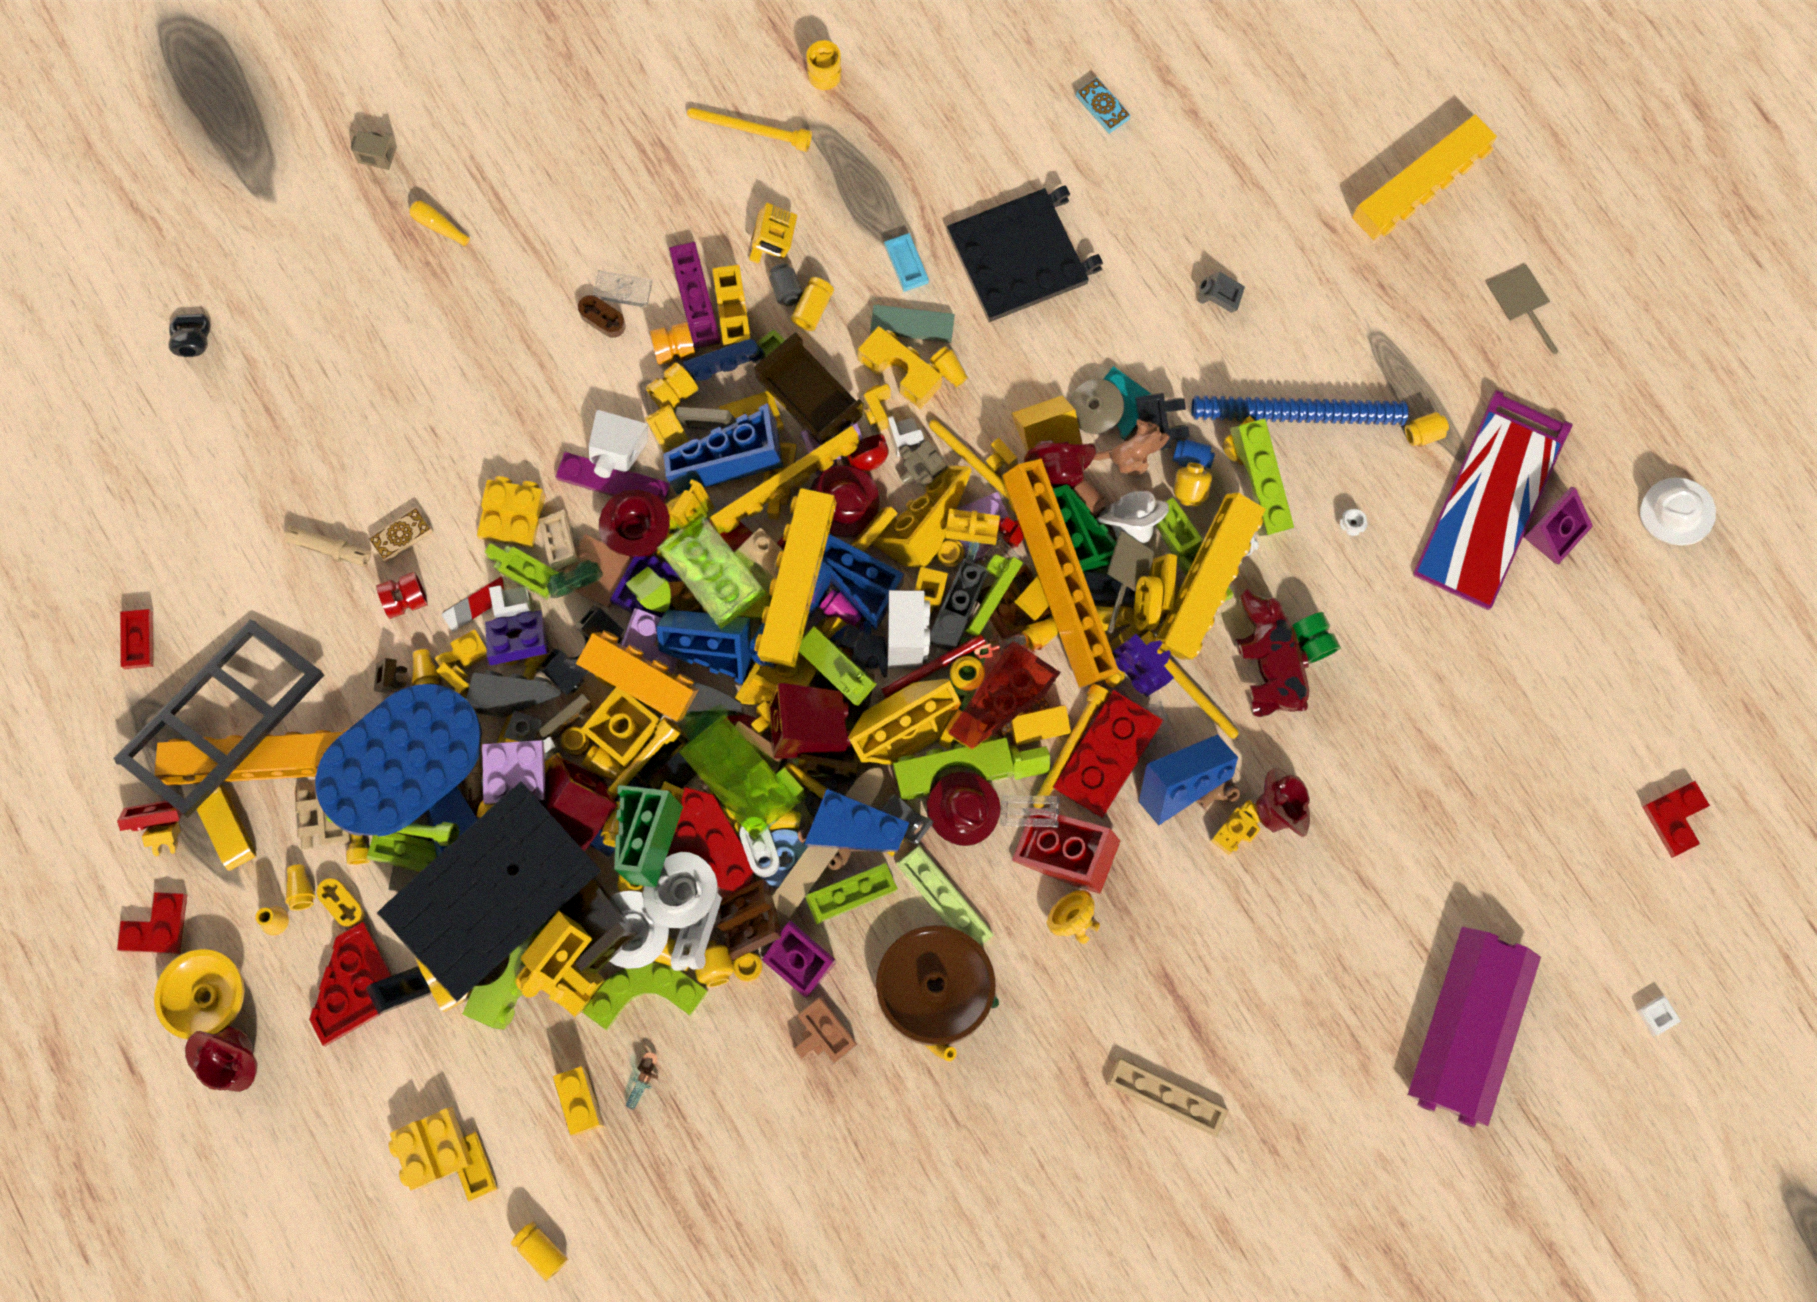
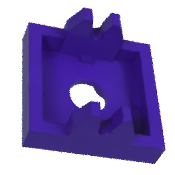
M647 556L634 557L613 593L610 602L632 614L634 608L662 618L665 614L664 612H656L644 607L630 591L626 583L646 567H649L661 579L665 578L668 582L687 581L688 578L673 570L668 563L659 562L654 556L650 558Z
M541 610L524 612L521 615L496 618L485 622L487 659L490 666L543 655L549 652V643ZM511 631H522L518 638L510 639L507 637Z
M1135 634L1115 648L1112 654L1118 669L1125 672L1132 680L1133 687L1139 693L1148 697L1174 679L1164 666L1168 662L1171 652L1167 650L1158 654L1157 650L1162 645L1161 640L1150 642L1146 645Z

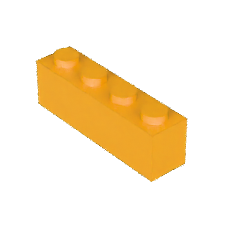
M608 631L592 633L576 662L577 665L676 722L683 720L699 691L698 688L693 686L694 681L683 674L673 675L668 672L669 667L656 659L653 662L642 657L643 651L632 645H628L626 648L618 643L619 638Z

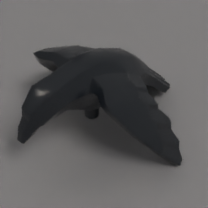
M861 622L859 629L851 624H846L830 638L838 647L851 648L853 652L852 661L864 672L869 657H875L879 663L881 675L883 678H887L888 660L885 639L883 636L872 634L870 622Z

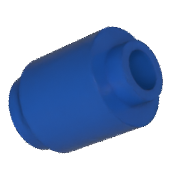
M1185 439V441L1178 440L1172 461L1177 462L1178 466L1187 467L1188 463H1199L1204 466V469H1211L1215 453L1211 452L1210 445Z

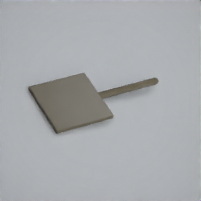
M1527 265L1486 283L1510 321L1528 313L1554 354L1558 353V349L1532 311L1550 303V300Z
M1123 531L1119 532L1107 572L1108 575L1121 582L1107 630L1108 633H1112L1126 586L1136 592L1138 580L1149 575L1155 555L1153 550Z

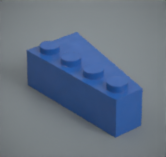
M768 403L759 407L760 411L748 417L744 414L736 418L737 422L726 428L721 429V427L713 429L710 431L711 434L701 440L695 438L664 453L666 478L676 495L683 493L684 490H690L692 487L689 483L691 479L701 483L704 488L784 467L777 421Z

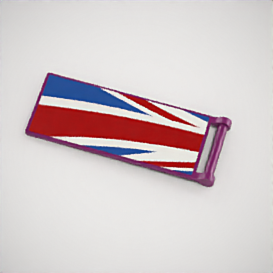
M1496 389L1415 567L1413 576L1479 607L1490 610L1573 424L1566 420L1561 422L1504 396V392ZM1498 406H1501L1558 432L1557 437H1552L1499 413L1496 409Z

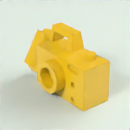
M1247 800L1240 809L1237 807L1211 839V842L1228 855L1238 850L1239 847L1237 845L1241 840L1250 843L1261 830L1257 826L1260 820L1255 810V804L1251 800ZM1253 827L1256 831L1251 837L1247 836L1246 834Z

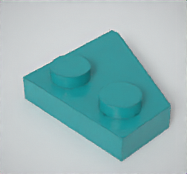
M1113 366L1103 380L1114 384L1122 394L1124 411L1117 427L1121 438L1125 441L1137 426L1136 421L1138 417L1135 397L1152 393Z

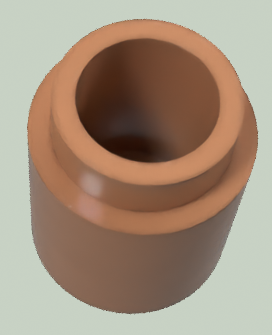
M1086 479L1079 485L1071 487L1075 494L1091 510L1089 513L1094 518L1099 516L1107 507V504L1103 501L1105 498Z

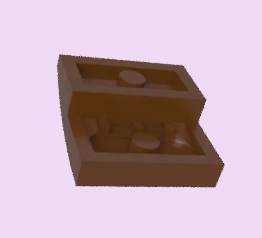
M1027 565L1018 570L989 618L1003 642L1020 635L1027 625L1043 621L1052 615L1050 606H1048L1035 621L1014 602L1035 579ZM992 585L981 590L977 600L979 604H981Z
M764 879L744 887L721 900L716 916V926L723 931L724 945L728 948V955H730L732 961L782 937L776 907L770 889Z

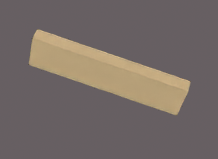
M1120 1057L1117 1059L1106 1084L1215 1138L1218 1137L1229 1111L1225 1107Z

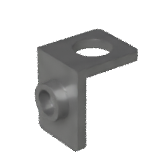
M894 794L891 795L880 810L909 822L904 837L906 841L914 844L920 842L934 822L928 817L919 815ZM923 824L919 832L913 835L915 830Z

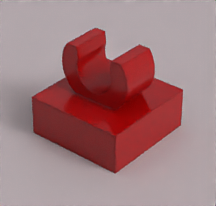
M1008 517L999 520L998 531L1004 534L1000 544L1008 550L1018 547L1024 538L1019 521H1013Z

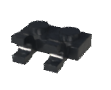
M1164 393L1135 397L1138 419L1157 424L1161 434L1167 433L1170 436L1166 444L1159 450L1170 449V440L1190 437L1189 427L1186 425L1168 428L1166 413L1186 410L1185 398L1179 397L1165 400Z

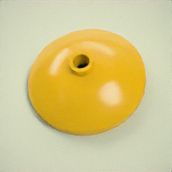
M198 949L178 956L164 969L156 984L154 1007L160 1023L174 1036L186 1040L196 1031H203L214 1035L222 1032L231 1025L242 1007L244 999L242 974L229 957L217 951ZM211 993V999L205 1002V995Z

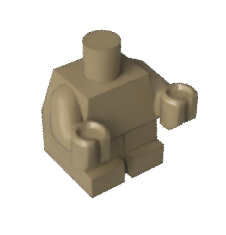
M927 440L915 451H912L908 445L899 450V453L904 458L903 464L907 468L899 476L905 485L913 479L922 485L931 483L935 476L948 467Z

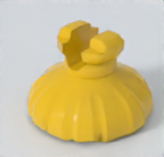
M1075 890L1062 897L1052 907L1048 915L1046 925L1049 931L1057 936H1071L1074 934L1079 943H1087L1090 938L1086 936L1085 930L1089 927L1097 932L1100 928V923L1092 919L1095 902L1091 894L1086 890Z

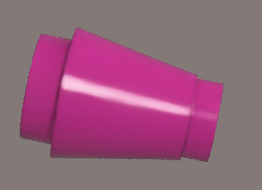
M834 589L819 606L824 610V614L829 617H839L847 624L853 626L863 616L841 591L838 593Z

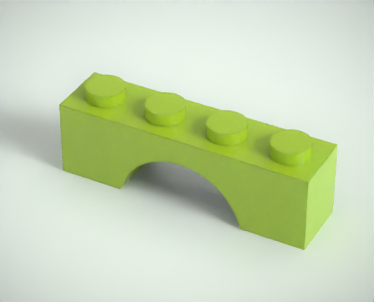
M1266 419L1230 428L1237 456L1244 463L1250 478L1253 501L1266 509L1262 516L1263 523L1257 531L1258 535H1271L1294 528Z
M999 736L984 738L982 743L977 744L973 750L960 743L954 746V750L943 752L942 748L927 751L926 756L915 758L914 755H906L898 758V762L893 763V771L900 799L907 801L929 796L930 787L935 777L950 767L960 766L969 768L987 782L1013 777L1015 770L1007 738L999 739Z
M550 919L510 954L508 966L499 979L491 984L475 986L462 1013L463 1015L491 1028L505 1030L514 1017V1007L518 998L523 995L515 983L517 976L526 966L521 960V956L548 924Z

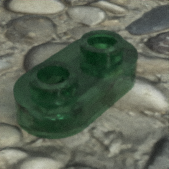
M591 560L583 561L576 566V569L568 573L560 572L551 576L550 582L546 587L551 598H559L596 582L603 576V571L598 562H592Z

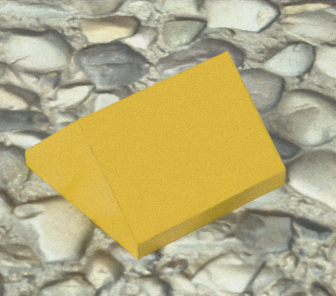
M1063 395L1011 413L1026 453L1040 441L1052 440L1054 443L1068 441L1069 444H1083L1076 411Z

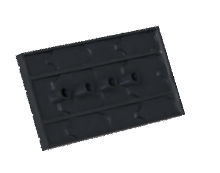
M520 781L459 836L455 842L416 875L411 882L391 898L377 914L457 1003L595 878L601 870ZM511 867L515 868L518 873L516 875H510L508 874L507 869Z

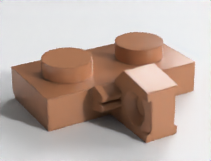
M821 997L797 1015V1018L806 1028L801 1034L805 1040L794 1048L795 1053L801 1060L813 1050L817 1055L824 1051L832 1063L835 1064L857 1046L855 1040Z

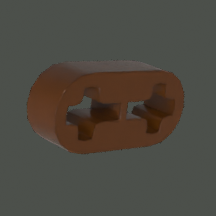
M587 295L579 301L578 311L584 322L611 338L619 337L624 333L626 323L623 315L618 310L593 295ZM595 305L597 313H599V315H597L593 311H590L587 314L585 307L588 306L591 308ZM605 318L611 322H614L617 319L618 326L616 327L612 325L609 328Z

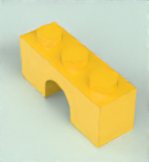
M740 264L712 268L723 346L727 347L751 339Z
M878 326L857 349L858 361L877 376L891 366L902 368L907 375L900 382L899 393L920 410L942 386L941 371L934 364H927L920 359V355L915 349L910 346L906 348L901 344L898 337L890 330L885 331Z

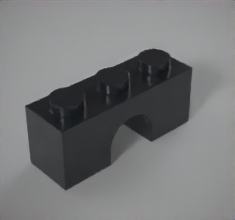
M592 606L574 626L583 635L585 646L592 633L608 631L619 638L618 643H620L622 639L620 635L625 631L606 612L596 606ZM556 648L536 669L544 678L551 680V684L566 695L570 692L574 693L581 687L584 682L582 678L588 672V670L576 664L581 653L576 657H568L562 650Z

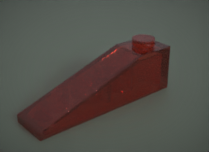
M1012 641L948 734L973 750L1045 697L1061 672L1015 641Z

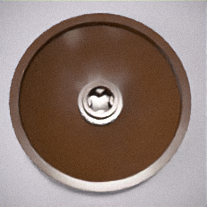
M941 925L916 928L899 937L882 957L876 977L877 999L885 1019L903 1037L927 1046L954 1044L973 1034L989 1015L996 989L993 966L981 945L966 933Z

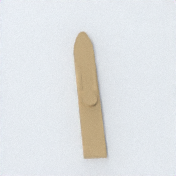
M874 768L863 773L845 796L870 806L881 790L884 779L883 771L880 768ZM808 847L772 896L776 909L790 918L839 849Z

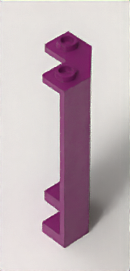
M1461 927L1407 1095L1418 1101L1417 1106L1432 1112H1435L1436 1107L1447 1110L1458 1116L1457 1121L1459 1123L1475 1128L1476 1123L1489 1126L1541 956L1521 944L1515 943L1512 945L1498 940L1499 936L1490 932Z

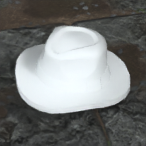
M1666 478L1653 485L1646 493L1640 506V518L1644 528L1655 538L1673 545H1690L1701 541L1710 533L1716 520V507L1709 492L1698 483L1685 478Z
M1132 491L1122 496L1119 501L1106 507L1097 517V521L1112 525L1117 539L1119 532L1123 531L1140 543H1145L1150 540L1153 534V526L1159 523L1169 512V505L1165 501L1156 500L1153 493L1149 491Z
M689 852L672 854L665 859L656 888L644 886L643 904L649 916L658 924L669 928H685L693 925L705 917L714 904L718 892L716 875L712 868L695 854Z
M623 891L611 896L612 900L638 934L610 962L627 969L640 968L652 963L661 955L667 943L669 927L658 924L649 916L643 904L642 892Z

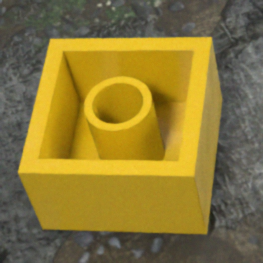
M616 687L581 728V731L627 768L656 736V726L661 719L633 696Z

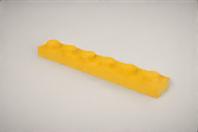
M853 426L849 427L712 515L710 519L717 533L732 531L739 525L740 520L747 516L753 517L762 511L765 504L771 500L773 502L780 500L786 495L787 490L793 486L799 487L805 484L810 479V475L816 471L822 472L828 469L834 463L833 460L841 455L848 456L853 453L859 444L858 433Z

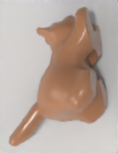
M1138 419L1136 421L1138 431L1133 438L1117 445L1114 449L1097 452L1093 460L1101 461L1111 458L1113 464L1119 468V472L1128 473L1130 476H1138L1143 474L1149 467L1147 456L1161 449L1170 436L1167 433L1161 434L1157 424Z

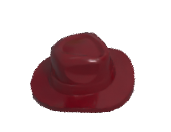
M1052 440L1040 441L1024 456V463L1042 459L1051 486L1057 488L1067 484L1071 488L1079 485L1084 480V470L1093 461L1096 455V447L1091 443L1069 444L1068 441L1063 443H1054Z
M834 466L814 479L809 489L834 495L837 504L829 532L832 535L841 537L858 535L878 513L879 493L876 484L869 475L855 467Z
M639 489L624 490L614 495L602 509L598 526L599 535L602 542L610 550L618 554L633 557L651 555L663 545L669 532L670 515L667 506L658 496Z
M1273 767L1267 772L1265 777L1264 793L1258 797L1255 803L1258 818L1264 827L1272 833L1290 828L1301 837L1307 836L1310 825V810L1308 806L1310 797L1308 789L1298 776L1287 775L1281 769Z
M961 771L947 774L940 779L931 789L926 802L927 817L934 821L931 825L941 838L958 846L975 845L989 837L998 823L1001 811L1000 800L995 789L982 777Z
M228 1026L222 1032L215 1035L196 1031L186 1043L185 1057L188 1066L196 1074L197 1079L209 1089L241 1092L252 1085L257 1074L258 1063L252 1053L253 1045L247 1034L240 1029Z

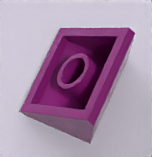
M1571 486L1524 536L1528 542L1558 565L1593 527L1576 488Z
M789 921L781 931L782 937L774 941L762 961L802 996L807 998L836 965V959L793 922Z

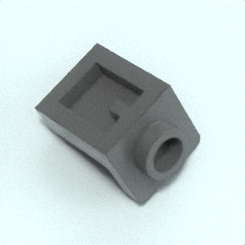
M1218 272L1202 280L1199 286L1200 293L1197 301L1201 304L1212 301L1232 313L1239 308L1245 286Z
M514 710L504 738L505 740L508 738L519 742L535 741L542 722L538 718Z

